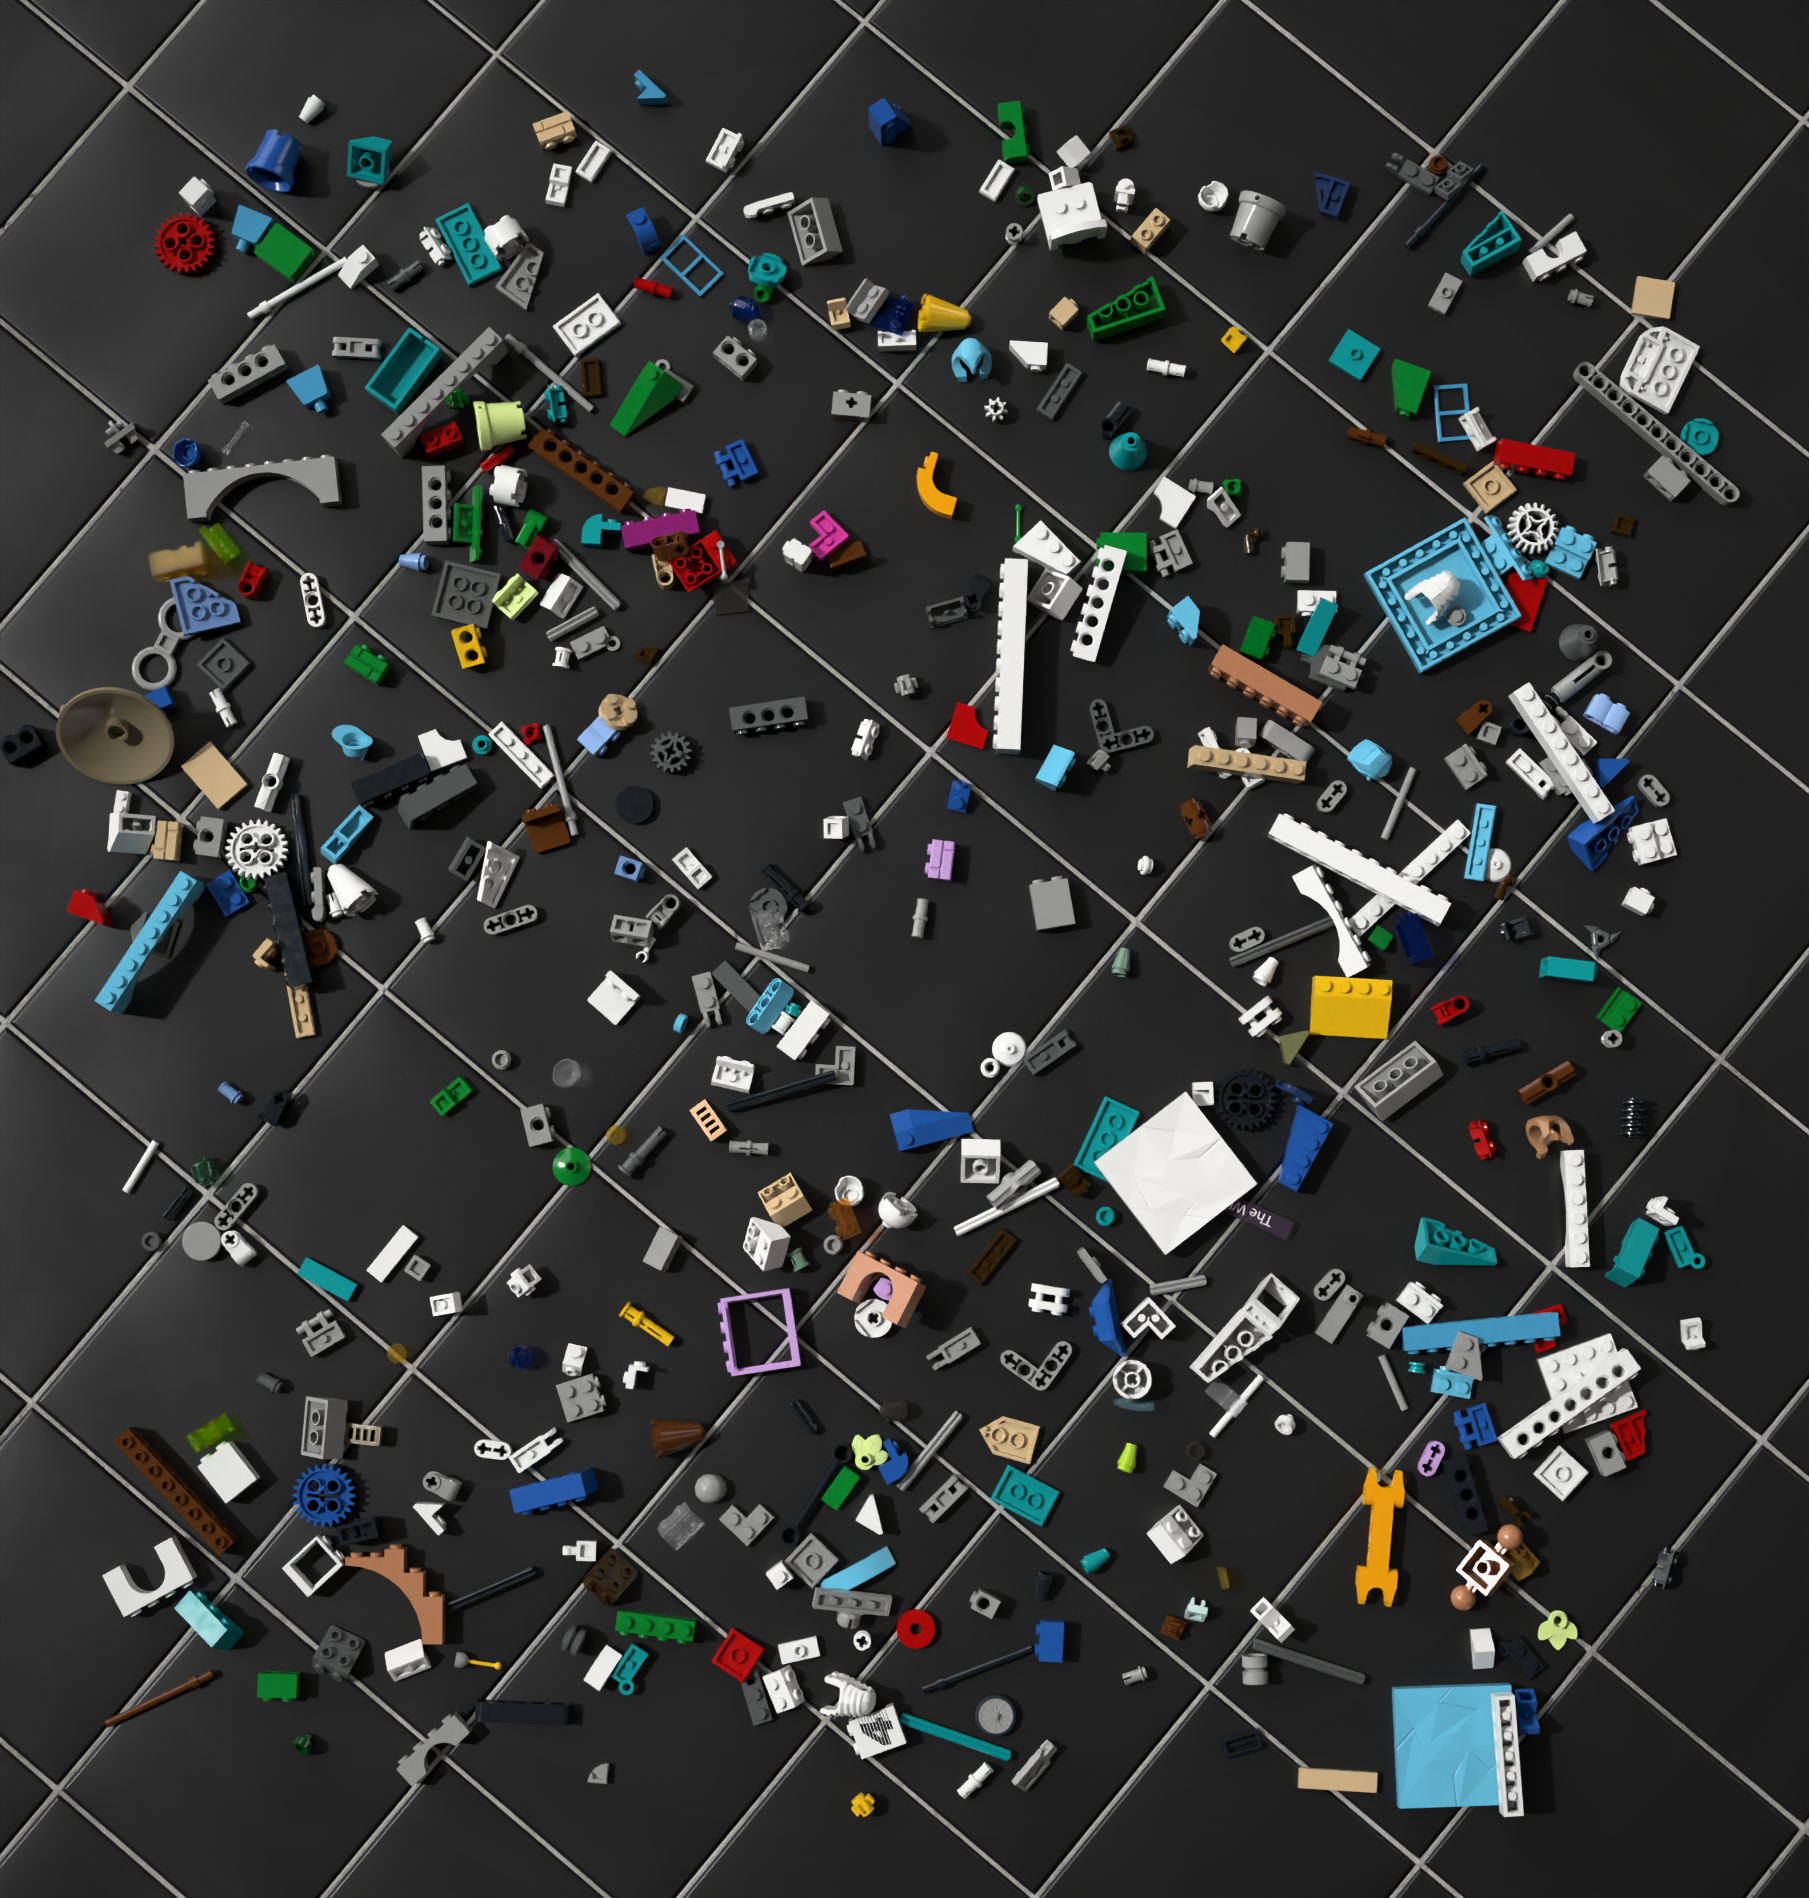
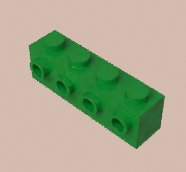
M619 1608L615 1631H619L620 1635L625 1636L635 1633L639 1634L638 1637L640 1638L656 1636L661 1641L677 1639L678 1643L689 1644V1641L694 1639L697 1619Z

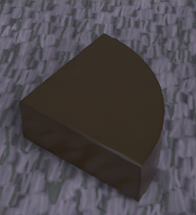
M653 646L645 647L638 650L634 657L651 666L660 649Z

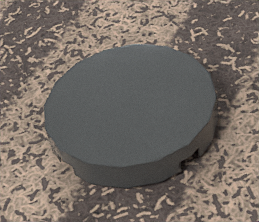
M763 888L752 896L749 905L750 913L759 924L774 926L780 923L786 916L787 901L778 890Z

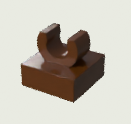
M1167 1614L1160 1633L1179 1641L1186 1622Z

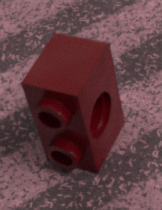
M543 534L537 535L518 568L536 580L546 578L551 570L549 568L551 563L555 562L560 556L559 550L561 546ZM540 553L543 554L545 558L543 563L539 562L538 555Z

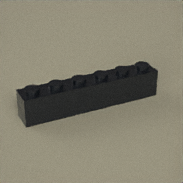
M284 872L264 878L265 884H263L265 894L269 897L267 905L274 919L272 927L278 936L276 944L282 953L280 961L282 967L286 970V985L295 991L317 985L292 875Z

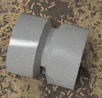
M1250 1653L1242 1655V1667L1245 1668V1671L1242 1672L1243 1684L1263 1685L1268 1683V1672L1265 1671V1667L1268 1666L1267 1654Z

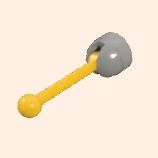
M458 1651L456 1653L454 1664L456 1668H464L468 1663L494 1667L496 1670L502 1668L500 1662L489 1663L470 1660L465 1653Z

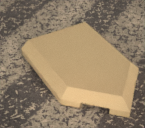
M1002 1416L979 1429L993 1454L1027 1464L1031 1463L1040 1426Z

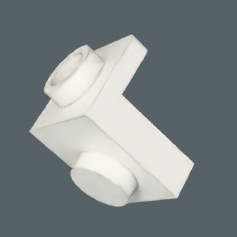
M1698 1317L1680 1320L1681 1341L1686 1349L1697 1350L1706 1347L1702 1337L1701 1319Z
M568 1343L562 1372L569 1376H581L587 1347Z
M634 1361V1364L629 1365L628 1372H625L623 1377V1383H626L625 1388H635L638 1370L649 1371L650 1367L646 1366L645 1362Z

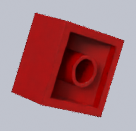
M83 888L81 892L74 890L66 910L67 912L110 928L113 927V922L103 900L97 898L98 894Z

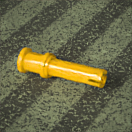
M629 1301L619 1314V1317H624L632 1322V1326H639L667 1347L675 1337L646 1318L644 1312H640L632 1307Z

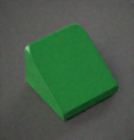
M1377 925L1367 941L1383 952L1393 938V935Z

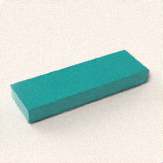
M1320 597L1296 648L1298 651L1310 656L1316 655L1338 608V604Z
M308 1257L305 1258L297 1275L346 1301L350 1300L358 1285Z

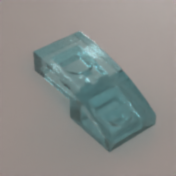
M1125 1397L1112 1399L1113 1404L1125 1409L1135 1411L1154 1410L1152 1401L1134 1404L1133 1399Z

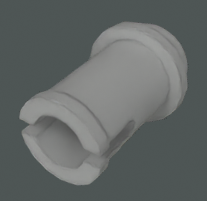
M1578 289L1571 290L1568 295V301H1571V304L1578 303L1587 307L1591 306L1592 299L1594 298L1593 295L1578 292Z
M1194 478V480L1190 479L1188 490L1192 491V493L1201 492L1211 495L1213 482L1199 481L1197 478Z
M1138 1666V1669L1122 1673L1123 1679L1131 1677L1124 1680L1126 1686L1140 1680L1144 1682L1148 1678L1145 1667Z

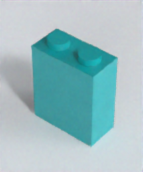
M1551 956L1541 959L1539 978L1586 984L1593 982V978L1595 979L1597 976L1595 962Z

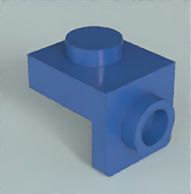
M962 780L952 782L947 809L966 812L971 789L970 784Z

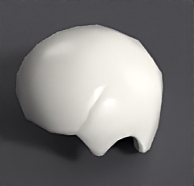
M1212 181L1210 185L1203 186L1198 195L1199 204L1206 211H1219L1224 207L1228 199V189L1223 183Z
M845 1176L839 1179V1183L835 1188L837 1201L846 1207H853L859 1204L864 1196L861 1181L854 1176Z

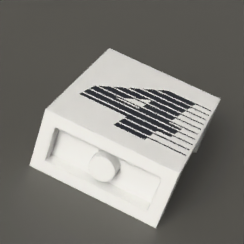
M893 1703L887 1704L886 1708L856 1719H853V1717L849 1718V1724L846 1725L849 1735L855 1738L856 1743L853 1746L856 1755L860 1754L862 1759L906 1743V1738Z

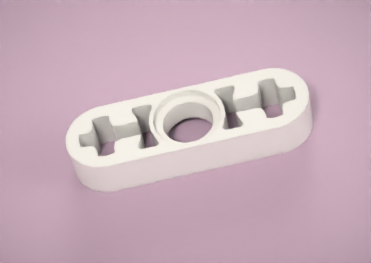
M306 573L301 577L300 584L307 620L312 627L321 628L326 623V615L319 580L314 574ZM308 578L314 581L311 583L314 591L310 592L309 586L305 584V582H308ZM311 596L318 597V603L314 606L308 603V599ZM310 610H316L317 615L322 617L318 624L312 621L315 618V613L313 611L310 612Z

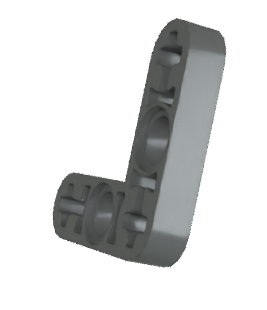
M1096 699L1091 703L1089 710L1100 750L1111 754L1145 745L1152 741L1154 732L1148 726L1114 734L1106 703L1101 699ZM1097 703L1099 706H1103L1101 715H1106V718L1103 717L1095 720V717L1099 716L1097 710H1093ZM1101 721L1106 722L1109 726L1105 732L1098 729V724ZM1143 730L1146 733H1150L1147 740L1141 737L1137 739L1138 743H1135L1133 732H1136V736L1141 735ZM1129 735L1132 738V743L1124 745L1121 742V737ZM1114 737H1118L1119 748H1117V744L1112 745L1110 750L1107 747H1103L1106 742L1105 740L1112 743L1116 741Z

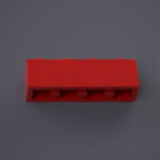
M1501 439L1496 443L1493 465L1499 466V469L1510 470L1512 468L1517 469L1519 473L1526 474L1532 472L1538 477L1552 476L1555 480L1564 481L1572 476L1575 453Z

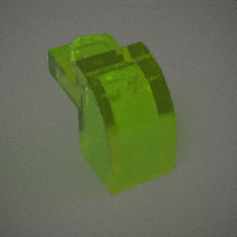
M224 1413L190 1433L186 1438L195 1453L222 1439L235 1429Z

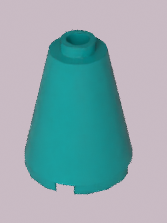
M1124 433L1112 441L1109 448V456L1117 468L1124 471H1132L1144 463L1147 456V447L1145 442L1136 433Z

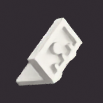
M610 970L605 975L607 978L588 998V1002L613 1024L617 1025L641 996Z

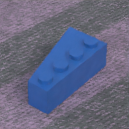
M1301 1105L1296 1106L1277 1183L1297 1192L1333 1123Z

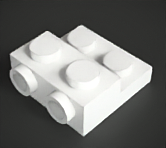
M1666 818L1628 829L1627 838L1629 843L1633 845L1634 851L1632 854L1634 861L1638 862V865L1677 855Z

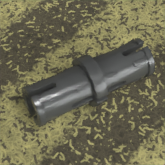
M416 260L406 269L399 270L400 273L386 282L394 292L404 283H409L411 278L424 269Z

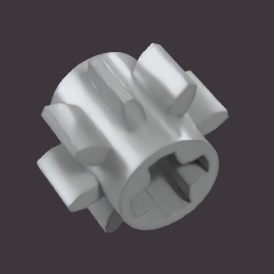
M910 674L897 677V683H894L896 693L901 692V696L905 697L916 693L914 688H918L916 677L911 678Z

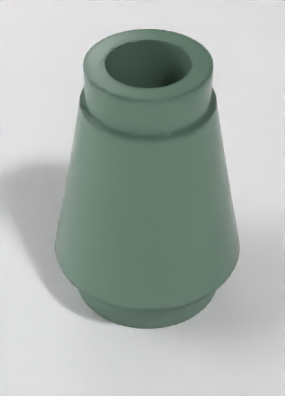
M1119 949L1111 967L1112 975L1126 978L1127 974L1130 973L1131 951L1129 949Z

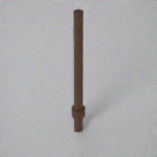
M210 1670L200 1676L195 1675L189 1678V1681L105 1720V1724L107 1727H110L190 1688L195 1689L201 1686L203 1682L214 1678L215 1674Z

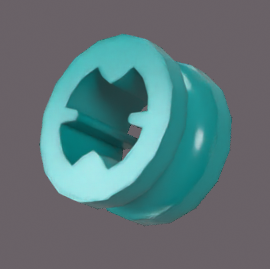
M1409 1361L1411 1366L1408 1369L1409 1372L1426 1373L1424 1370L1426 1363Z

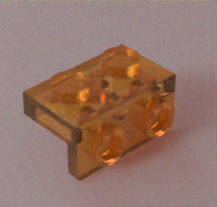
M847 1197L829 1204L831 1208L828 1209L831 1219H835L838 1226L835 1227L839 1238L843 1237V1240L861 1233Z

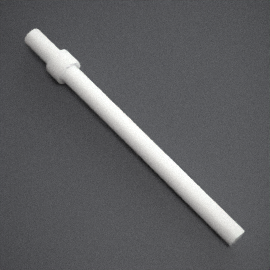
M346 257L267 302L266 300L259 304V307L247 313L249 318L252 320L262 313L270 312L274 306L339 270L347 261Z

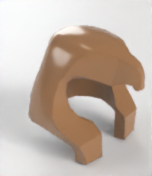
M1538 1116L1527 1121L1526 1134L1531 1145L1537 1150L1536 1157L1539 1160L1545 1158L1548 1152L1547 1146L1552 1142L1561 1141L1568 1145L1574 1142L1570 1126L1560 1116Z

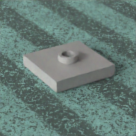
M1083 1247L1080 1248L1077 1254L1099 1283H1104L1108 1280L1099 1269L1101 1264L1095 1256L1091 1258Z
M810 1533L784 1562L813 1589L839 1559L816 1536Z

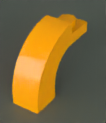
M931 452L929 457H925L923 467L926 469L918 467V493L930 511L940 517L952 520L957 498L945 495L935 487L932 477L938 460V453Z

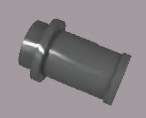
M261 1372L256 1383L270 1389L272 1393H278L283 1385L280 1382L281 1379H275L265 1372Z

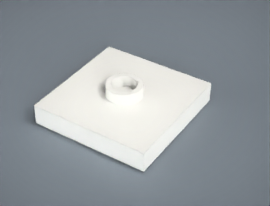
M1558 1445L1533 1475L1561 1501H1564L1589 1472Z

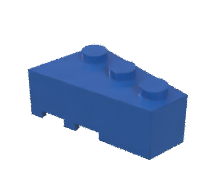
M886 98L868 107L869 128L881 145L891 143L897 135L913 126L901 107H897L896 104H892Z

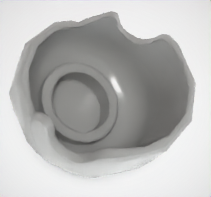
M717 1474L703 1475L697 1479L695 1485V1494L704 1503L718 1502L725 1496L727 1490L726 1482Z

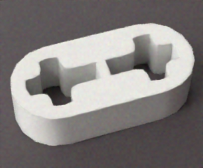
M481 1439L475 1444L474 1451L479 1457L505 1460L511 1455L512 1448L509 1443L504 1441ZM485 1443L486 1447L492 1449L491 1451L486 1450L483 1454L482 1450L478 1449V1447ZM503 1445L508 1450V1453L501 1456V1452L494 1451L495 1448L499 1449Z

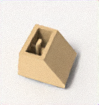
M791 1173L758 1192L774 1223L781 1225L783 1228L812 1211L811 1206Z

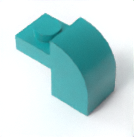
M602 514L594 515L585 522L582 528L581 544L583 547L602 548L603 533L622 534L620 527L622 525L618 523V520L608 519L607 522H604Z

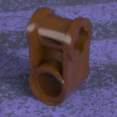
M677 531L655 537L651 541V546L657 560L666 561L686 555L689 551L687 544L688 535L683 531Z
M1481 700L1462 713L1455 721L1468 735L1490 715L1492 705L1486 700ZM1485 706L1484 712L1480 713L1478 711L1480 707Z

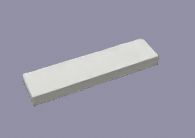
M503 722L499 723L488 734L541 789L555 777Z

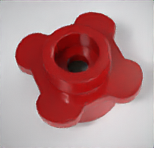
M537 723L521 728L526 744H531V742L536 740L541 741L542 734L539 733V725Z

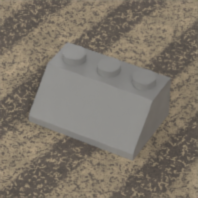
M812 197L787 212L802 266L829 260L843 252L828 198Z
M306 1396L301 1455L319 1459L343 1458L348 1400Z

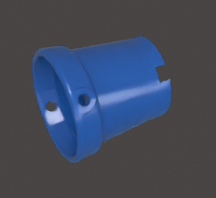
M268 130L254 158L247 163L245 172L251 180L264 188L276 192H289L292 190L295 181L293 175L302 149L300 147L301 143L288 133L284 132L283 136L277 135L278 130Z

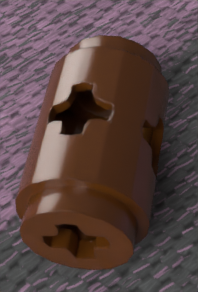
M1197 797L1179 805L1181 808L1179 811L1191 836L1194 835L1195 840L1212 832V824L1201 801H1198ZM1201 812L1205 814L1204 818L1199 817ZM1188 819H1192V820H1193V822H1191V825L1188 824V822H1187Z

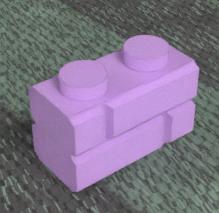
M933 839L932 844H928L927 855H931L930 863H926L925 874H928V879L951 882L955 842Z

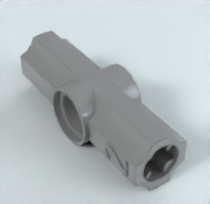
M1029 1160L1016 1172L1006 1174L1001 1184L986 1197L991 1205L998 1210L1012 1197L1022 1195L1027 1185L1040 1175L1041 1171L1033 1161Z

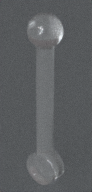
M242 421L241 427L229 444L222 448L224 454L230 453V447L244 428L249 426L247 421Z

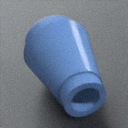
M423 553L401 554L399 557L400 566L420 572L428 568L429 559Z

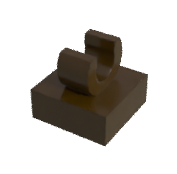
M1127 125L1116 128L1108 134L1116 151L1134 142Z

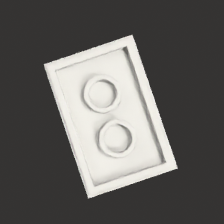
M597 293L553 325V328L573 355L577 357L620 326L621 322L600 294Z

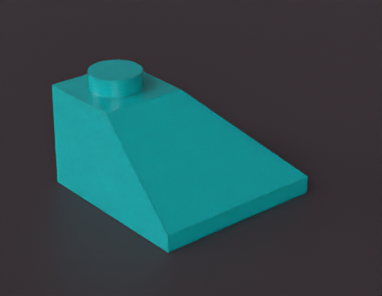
M378 137L350 140L347 176L384 185L391 160L392 141Z

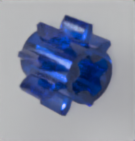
M523 1345L515 1346L511 1350V1354L508 1355L513 1368L518 1366L519 1369H525L530 1366L531 1360H534L530 1347L525 1349Z

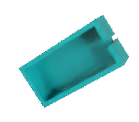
M409 327L365 386V390L399 415L443 356L440 348L427 339L425 340L423 336Z

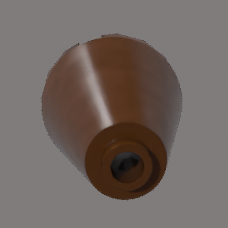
M651 1420V1424L655 1423V1428L651 1429V1437L654 1451L658 1450V1454L655 1455L656 1458H662L702 1442V1438H705L704 1426H700L698 1422Z

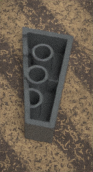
M466 764L461 767L460 765L454 766L450 769V773L445 776L443 774L438 775L433 779L434 782L429 785L425 783L419 786L415 793H407L400 798L397 811L409 830L415 827L414 822L417 820L424 821L428 819L433 810H442L450 804L449 800L456 801L477 787V782Z

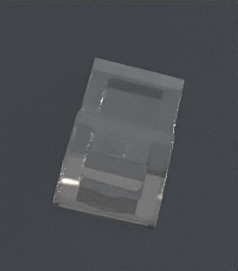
M1218 1377L1204 1391L1235 1418L1248 1404Z

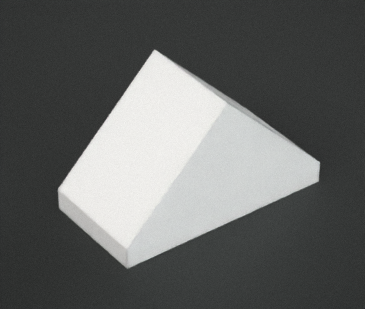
M870 1494L856 1517V1521L880 1535L883 1534V1529L874 1494Z
M1490 1628L1470 1629L1473 1669L1493 1668L1495 1648Z

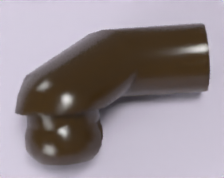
M1252 528L1244 536L1245 554L1255 553L1254 543L1263 535L1261 528Z
M1506 875L1499 883L1494 898L1504 900L1508 886L1514 887L1517 878Z

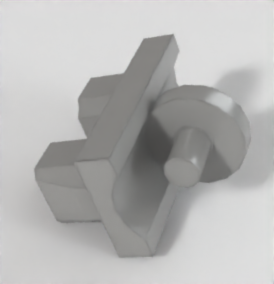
M110 420L108 422L110 428L105 432L108 436L113 432L116 434L104 444L107 448L110 447L118 454L125 449L119 440L124 435L131 444L140 438L134 429L136 426L132 422L119 431V428L124 425L120 420L114 424Z

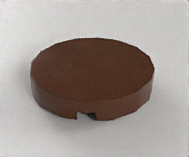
M312 929L305 933L313 966L321 967L331 963L338 951V944L334 935L323 929Z

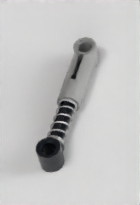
M1606 651L1596 652L1551 688V693L1545 695V698L1542 700L1546 708L1549 710L1555 704L1558 705V702L1564 703L1611 665V655ZM1597 657L1604 660V666L1597 664ZM1588 668H1591L1592 671L1581 680L1578 678ZM1520 714L1508 723V731L1513 736H1521L1529 730L1528 725ZM1516 721H1519V722L1522 723V725H1523V729H1522V730H1517V729H1516V727H1515V722H1516Z

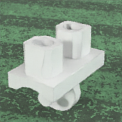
M1122 179L1118 186H1116L1113 201L1117 202L1116 212L1127 213L1128 205H1132L1135 189L1130 179Z

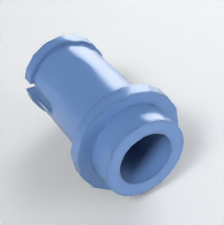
M226 1081L218 1088V1092L226 1096L231 1104L235 1103L237 1105L243 1099L242 1092L234 1089Z

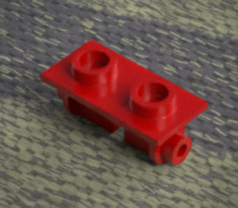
M1484 1118L1478 1120L1479 1124L1476 1121L1470 1122V1127H1468L1472 1140L1480 1139V1142L1475 1143L1474 1146L1477 1156L1481 1160L1488 1158L1487 1154H1489L1490 1158L1496 1155V1145L1490 1139V1127L1484 1121Z

